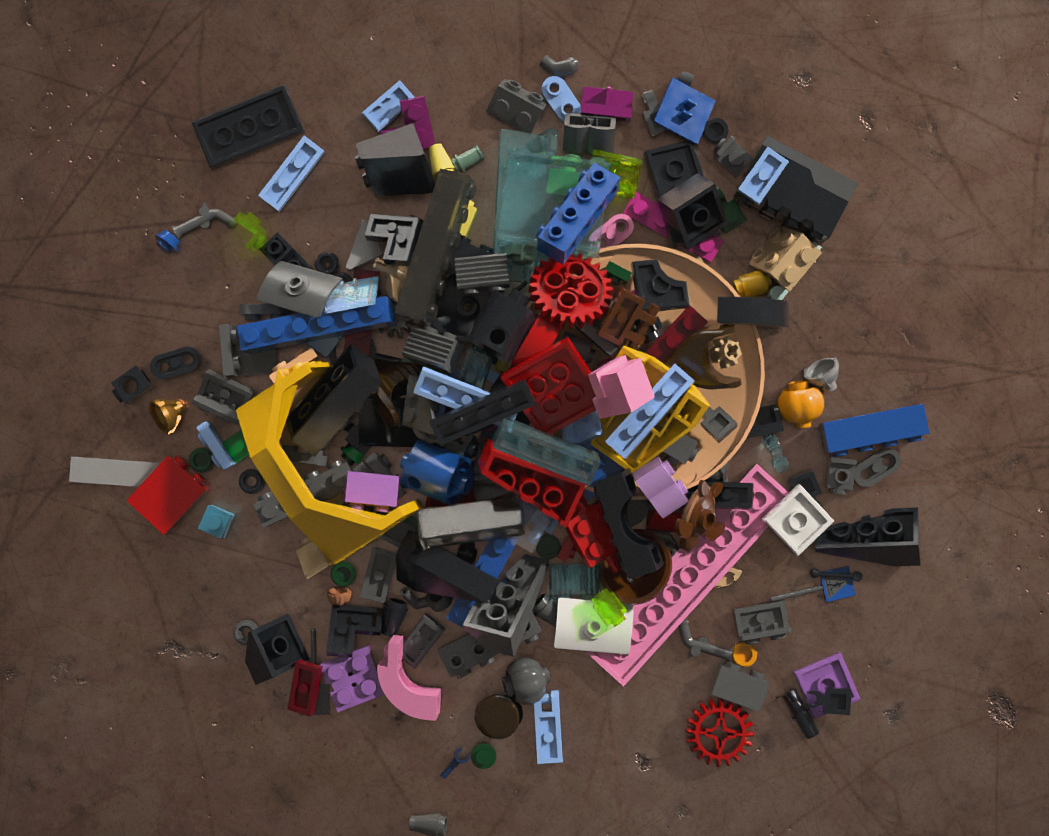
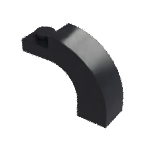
M718 297L717 323L722 325H755L771 329H783V327L789 326V302L769 298Z

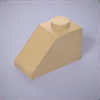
M308 537L300 542L302 547L296 552L307 580L333 564Z

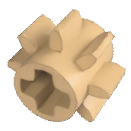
M731 336L713 340L714 346L709 350L712 363H720V369L737 365L738 361L736 359L742 355L739 341H731Z

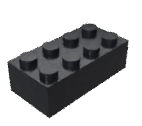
M350 344L288 414L286 422L291 441L314 457L320 450H325L336 432H341L353 413H358L364 401L379 389L381 379L374 360Z

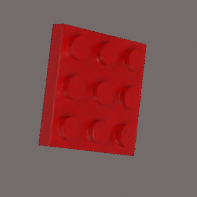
M569 337L501 374V379L506 387L523 379L526 380L536 405L523 410V412L542 439L596 411L592 400L596 395L588 377V374L592 372Z

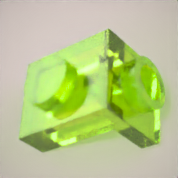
M240 211L234 219L254 234L245 247L251 252L255 249L259 250L266 242L267 237L265 235L268 232L258 225L261 220L250 212L245 215Z

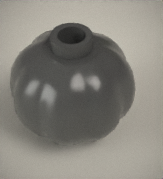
M526 657L512 661L506 668V676L502 677L506 696H512L515 702L523 705H531L541 700L546 693L547 683L551 682L547 667L542 668L536 660Z

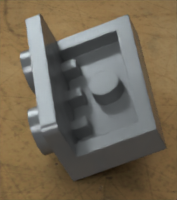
M504 79L498 85L486 112L531 135L548 102L543 100L540 94L528 92L521 88L518 82Z
M208 369L198 394L193 398L192 404L203 412L213 413L221 417L227 423L238 424L239 419L236 409L251 400L255 390Z
M783 600L733 609L738 639L745 641L746 644L761 642L760 638L770 636L771 640L786 638L785 633L791 632Z

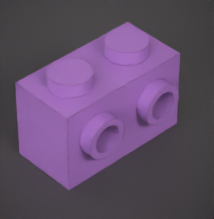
M347 471L344 475L342 506L359 510L372 508L374 513L388 514L389 510L393 511L397 507L399 476Z

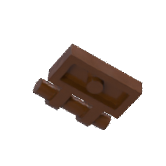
M621 288L598 328L597 335L618 346H621L624 339L627 338L630 341L626 347L637 350L638 346L644 343L646 339L645 334L650 325L655 324L657 320L656 315L660 307L651 303L647 311L642 310L646 303L645 299ZM636 318H639L641 322L636 331L631 330Z

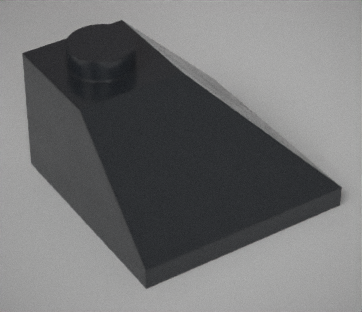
M289 613L248 632L245 663L255 685L295 667V662L299 659L309 660Z

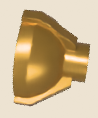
M155 399L149 403V412L157 427L163 433L169 435L175 431L181 419V414L184 413V407L179 400L166 401L164 399Z

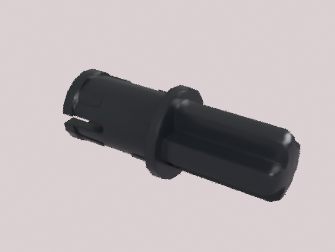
M796 688L783 694L782 698L793 714L791 718L796 719L805 737L811 739L818 735L819 729L808 712L810 708H806Z

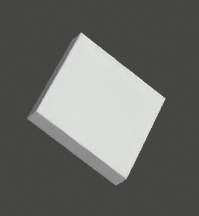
M797 484L762 518L796 556H799L834 522L800 484Z

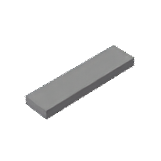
M71 457L69 482L139 487L160 463Z

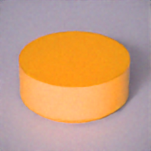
M740 641L733 646L731 657L737 665L749 667L757 659V650L754 645Z

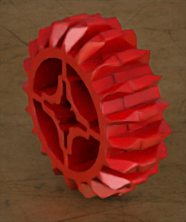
M719 697L718 705H715L713 699L709 698L708 703L710 707L706 708L704 703L701 702L699 706L703 711L699 713L696 709H693L691 712L696 716V719L687 718V722L693 725V727L685 728V732L693 734V736L687 737L686 742L690 744L695 743L690 747L692 753L700 750L696 756L698 760L703 759L705 755L707 756L705 759L706 765H710L712 760L715 759L716 767H720L721 759H724L726 766H730V757H733L736 762L740 761V758L737 756L739 751L743 755H747V751L742 748L743 745L752 746V742L747 740L746 737H753L754 732L746 730V728L752 727L753 722H744L749 717L747 711L739 715L742 710L741 705L738 704L732 709L734 702L727 701L726 706H724V699ZM716 712L713 724L700 727L707 716ZM724 712L733 715L737 719L740 729H734L725 725ZM721 724L722 729L727 732L718 740L716 734L712 732L714 729L717 730L716 727ZM699 735H705V737H710L714 740L715 752L706 749L701 744ZM739 737L733 747L722 752L724 744L728 739Z

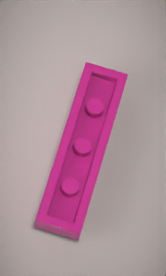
M635 191L623 214L669 240L659 204ZM719 237L705 239L687 251L711 263L724 240Z

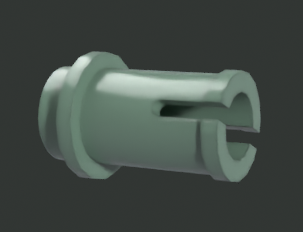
M475 145L459 156L453 155L454 158L451 159V162L456 168L457 173L461 171L464 173L466 168L484 160V156L479 147Z

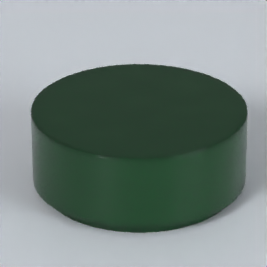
M347 561L335 564L331 570L332 581L340 587L351 585L357 576L356 568Z

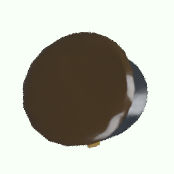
M498 694L491 695L479 702L475 709L474 720L477 728L483 735L493 739H504L511 736L518 728L523 718V709L520 703L515 702L511 697Z

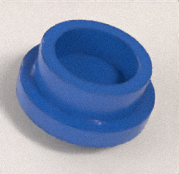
M167 230L157 233L155 236L157 239L156 245L162 251L175 253L178 250L177 246L180 242L173 234Z

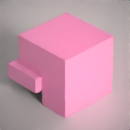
M626 355L619 356L588 374L596 395L592 400L599 419L633 412L655 397L641 358L628 361Z

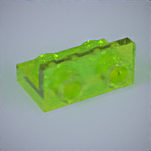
M593 149L590 167L593 163H596L619 176V191L616 195L635 198L643 159Z

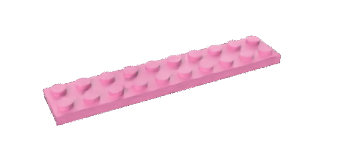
M755 464L740 480L741 483H754L753 510L715 508V524H725V529L720 537L710 541L700 535L696 545L689 553L684 552L680 547L672 556V572L664 590L657 597L646 603L633 605L630 653L617 654L585 651L623 687L769 527L762 518L789 492L758 464Z

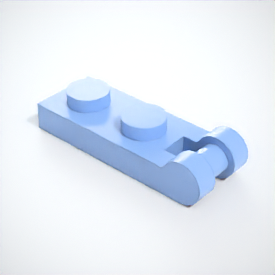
M552 690L551 693H545L541 700L534 703L537 764L563 763L559 691ZM552 703V711H542L541 704Z

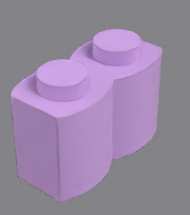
M656 457L632 473L635 482L662 518L688 502L686 493L689 491L681 479L676 481L672 476L675 474V471L667 460L662 462L659 457Z

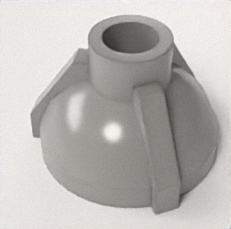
M836 357L820 359L803 370L804 377L812 386L821 387L824 393H830L837 388L835 381L839 373V362Z

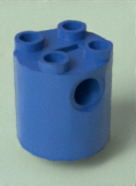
M418 439L409 455L405 454L401 459L400 468L403 469L400 484L402 487L449 506L455 505L463 495H467L473 485L472 462L465 456Z

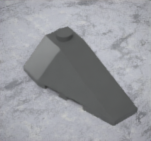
M525 554L506 572V577L498 584L489 603L476 602L472 606L463 623V629L490 651L514 657L525 634L549 565V560Z

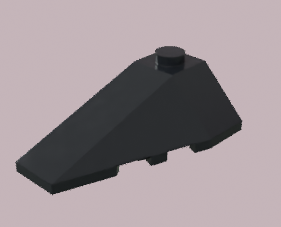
M918 507L892 508L885 510L883 515L873 518L870 515L861 517L862 521L855 523L842 522L829 526L815 539V552L889 566H921Z

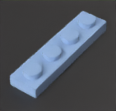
M674 364L652 388L655 397L631 412L605 442L622 458L626 459L691 387L695 380Z
M426 367L422 368L413 391L417 395L454 409L491 394L488 391ZM517 413L493 424L511 430Z

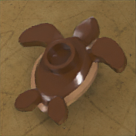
M700 480L698 489L690 496L683 508L681 519L678 518L676 520L675 529L678 536L681 537L680 547L684 552L689 553L694 548L700 535L706 540L714 541L723 533L725 524H715L716 514L714 512V497L721 493L723 489L722 483L716 482L710 487L706 481Z

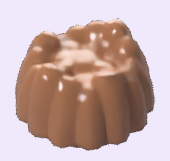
M333 587L328 590L327 597L332 605L342 606L350 601L351 591L346 587Z

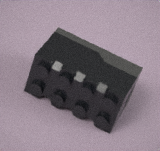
M766 136L733 197L738 199L737 204L746 209H750L751 206L759 209L761 217L769 221L776 218L783 222L781 227L795 231L799 230L812 243L816 242L818 244L819 242L823 244L830 238L858 183L785 144ZM769 147L789 162L761 203L757 205L737 190L766 148Z

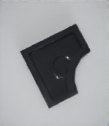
M658 259L634 261L631 263L635 294L646 301L642 310L647 311L651 303L660 307L659 311L690 307L687 282L675 280L667 276L660 268Z

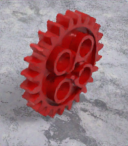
M579 253L577 258H574L573 254H571L564 265L548 257L547 262L541 260L539 267L535 266L529 281L528 292L531 293L530 301L535 302L534 310L542 309L540 317L543 318L549 315V323L551 324L558 320L559 327H562L564 323H568L569 328L573 329L574 323H577L582 329L585 321L592 326L594 319L600 321L603 313H607L612 301L613 288L610 287L612 280L606 278L607 270L599 271L600 263L592 265V257L582 260V253Z

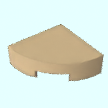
M731 567L714 587L721 588L731 585L740 577L742 571Z

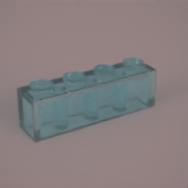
M508 417L500 420L493 436L494 449L589 486L600 465L599 453Z

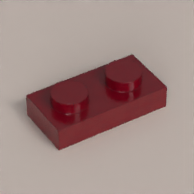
M300 659L295 662L287 710L309 717L315 713L323 666Z

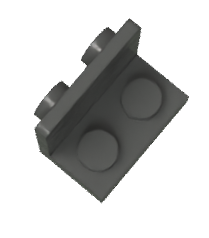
M230 324L219 325L223 376L238 377L274 373L272 368L278 365L276 349L252 354L245 353L240 348L237 326Z

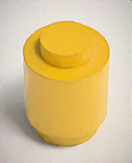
M756 270L738 276V279L733 280V286L740 297L755 298L768 294L769 288L772 287V282L769 274Z

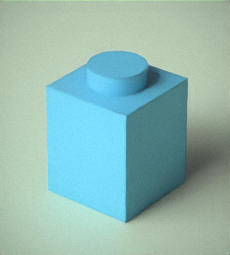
M208 505L198 529L220 539L226 538L235 514L215 505Z

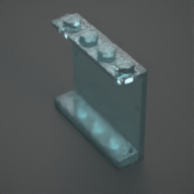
M525 148L508 150L507 173L500 224L496 238L497 246L507 247L513 243L523 245L525 241L537 244L538 239L536 235L542 225H547L550 222L553 210L557 206H562L568 190L578 185L581 173L585 169L589 170L593 163L610 171L611 163L599 157L587 160L580 159V156L575 154H566L563 157L555 156V153L550 151H541L539 154L531 153ZM604 211L573 251V255L578 256L579 253H582L584 257L599 258Z

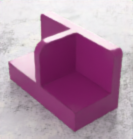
M607 86V89L584 87L581 114L588 116H611L616 118V121L630 122L633 92L613 90L611 86Z

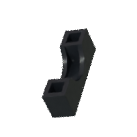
M630 468L602 476L594 481L595 495L603 506V518L610 526L612 543L615 548H618L621 556V568L627 573L628 579L659 570L664 563L656 540H649L639 536L633 531L627 519L628 504L632 497L638 493Z

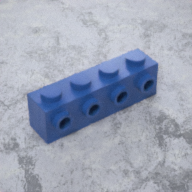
M593 163L589 170L585 169L578 179V185L568 190L562 206H557L553 210L550 222L547 225H542L536 235L538 239L537 250L564 265L619 191L620 177L596 163Z
M924 403L819 423L825 453L832 452L833 457L847 455V449L857 448L858 452L873 450V444L882 443L883 447L898 445L897 440L907 438L908 443L923 440L922 435L930 434Z

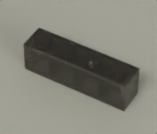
M506 495L494 500L479 499L473 503H453L450 506L439 508L430 506L424 510L417 511L418 535L423 549L525 535L523 507L519 496Z

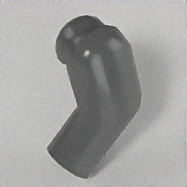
M546 55L539 65L552 75L562 78L574 74L579 63L573 57L556 62Z
M646 528V530L658 535L667 544L671 556L677 552L678 544L669 531Z

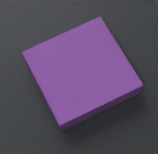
M841 652L793 671L806 703H814L816 701L814 694L806 693L808 690H815L819 694H824L825 687L852 689L851 704L861 700ZM823 705L810 708L809 710L813 719L828 714L823 713Z

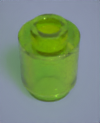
M608 588L591 599L594 604V610L607 627L612 624L615 628L627 619L624 615L628 611L614 592H610Z

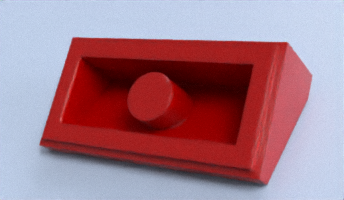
M649 510L646 528L676 532V520L678 518L681 519L682 513L672 512L662 518L656 510Z

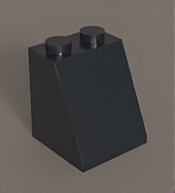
M413 123L356 143L359 153L354 155L359 170L364 168L365 173L361 175L366 188L371 187L375 196L424 194L438 191Z

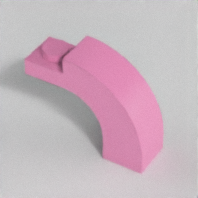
M393 635L390 641L385 643L384 658H382L377 666L380 686L388 700L403 713L418 719L436 721L440 713L441 688L418 685L406 675L402 664L403 636Z

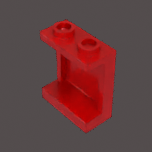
M168 455L126 500L163 535H168L183 515L209 490L205 486L207 481L197 472L193 475L186 469L189 465L178 455L175 458Z

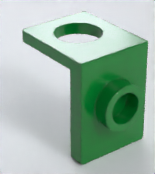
M242 429L222 442L235 463L240 462L249 455Z

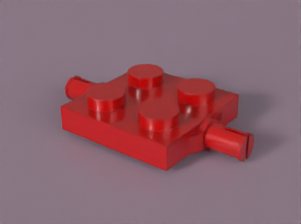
M581 496L576 506L578 511L570 519L565 529L587 568H591L597 563L606 560L611 572H617L621 569L615 557L618 548H615L612 543V531L609 524L603 518L604 509L601 501L598 500L594 504L587 505Z

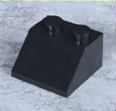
M700 173L695 174L657 199L664 219L687 250L729 224L715 183Z

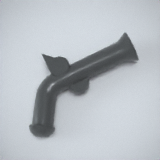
M204 201L203 207L199 209L200 215L178 226H172L177 238L180 239L183 234L199 226L208 228L210 225L209 221L212 219L219 220L227 225L228 228H234L237 224V219L220 209L209 210Z
M684 619L678 626L682 642L690 649L688 658L698 656L702 652L730 662L733 648L725 649L708 644V640L705 637L694 640L691 637L689 621L687 619Z

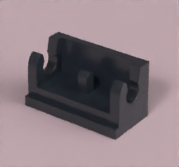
M776 404L759 408L747 438L784 431L779 407Z

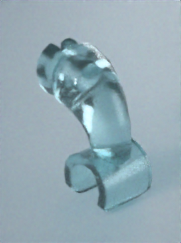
M771 433L769 434L770 436L766 437L765 435L763 437V443L773 457V460H771L773 467L777 473L789 469L790 466L785 455H782L778 438Z

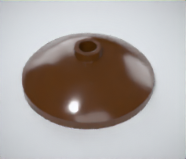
M633 529L635 533L645 539L656 540L664 565L655 572L628 579L627 573L622 568L612 573L606 560L599 564V576L602 586L612 598L624 604L639 605L654 599L664 590L672 572V556L667 544L658 535L648 530ZM618 551L615 557L620 564L621 556Z

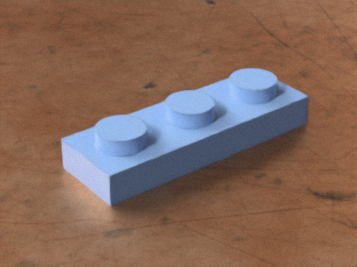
M303 136L258 196L280 212L325 151L306 136Z

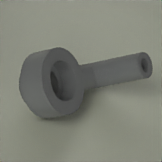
M404 587L400 591V595L416 610L429 606L432 610L440 612L448 608L453 597L427 593L426 597L418 599L408 587Z

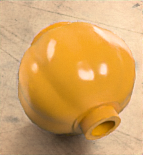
M793 381L788 383V388L780 392L777 406L779 407L781 417L785 421L796 424V428L811 427V422L822 414L824 398L821 391L816 386L809 385L808 381Z

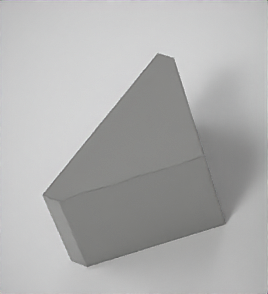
M362 220L345 267L351 272L355 268L360 269L375 262L376 258H383L384 255L378 242L366 240L365 232L368 222Z

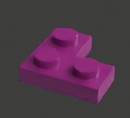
M425 96L400 100L404 126L411 123L414 124L423 149L434 145L435 140ZM400 127L382 130L381 134L398 129Z

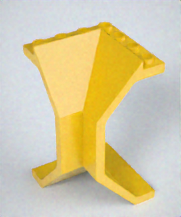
M308 361L305 363L299 362L291 368L278 369L275 384L236 409V413L250 458L289 519L334 564H337L424 506L419 499L397 507L387 515L319 501L313 497L279 444V440L295 392L327 371L332 364L331 362L321 361L316 363L315 361L311 363Z

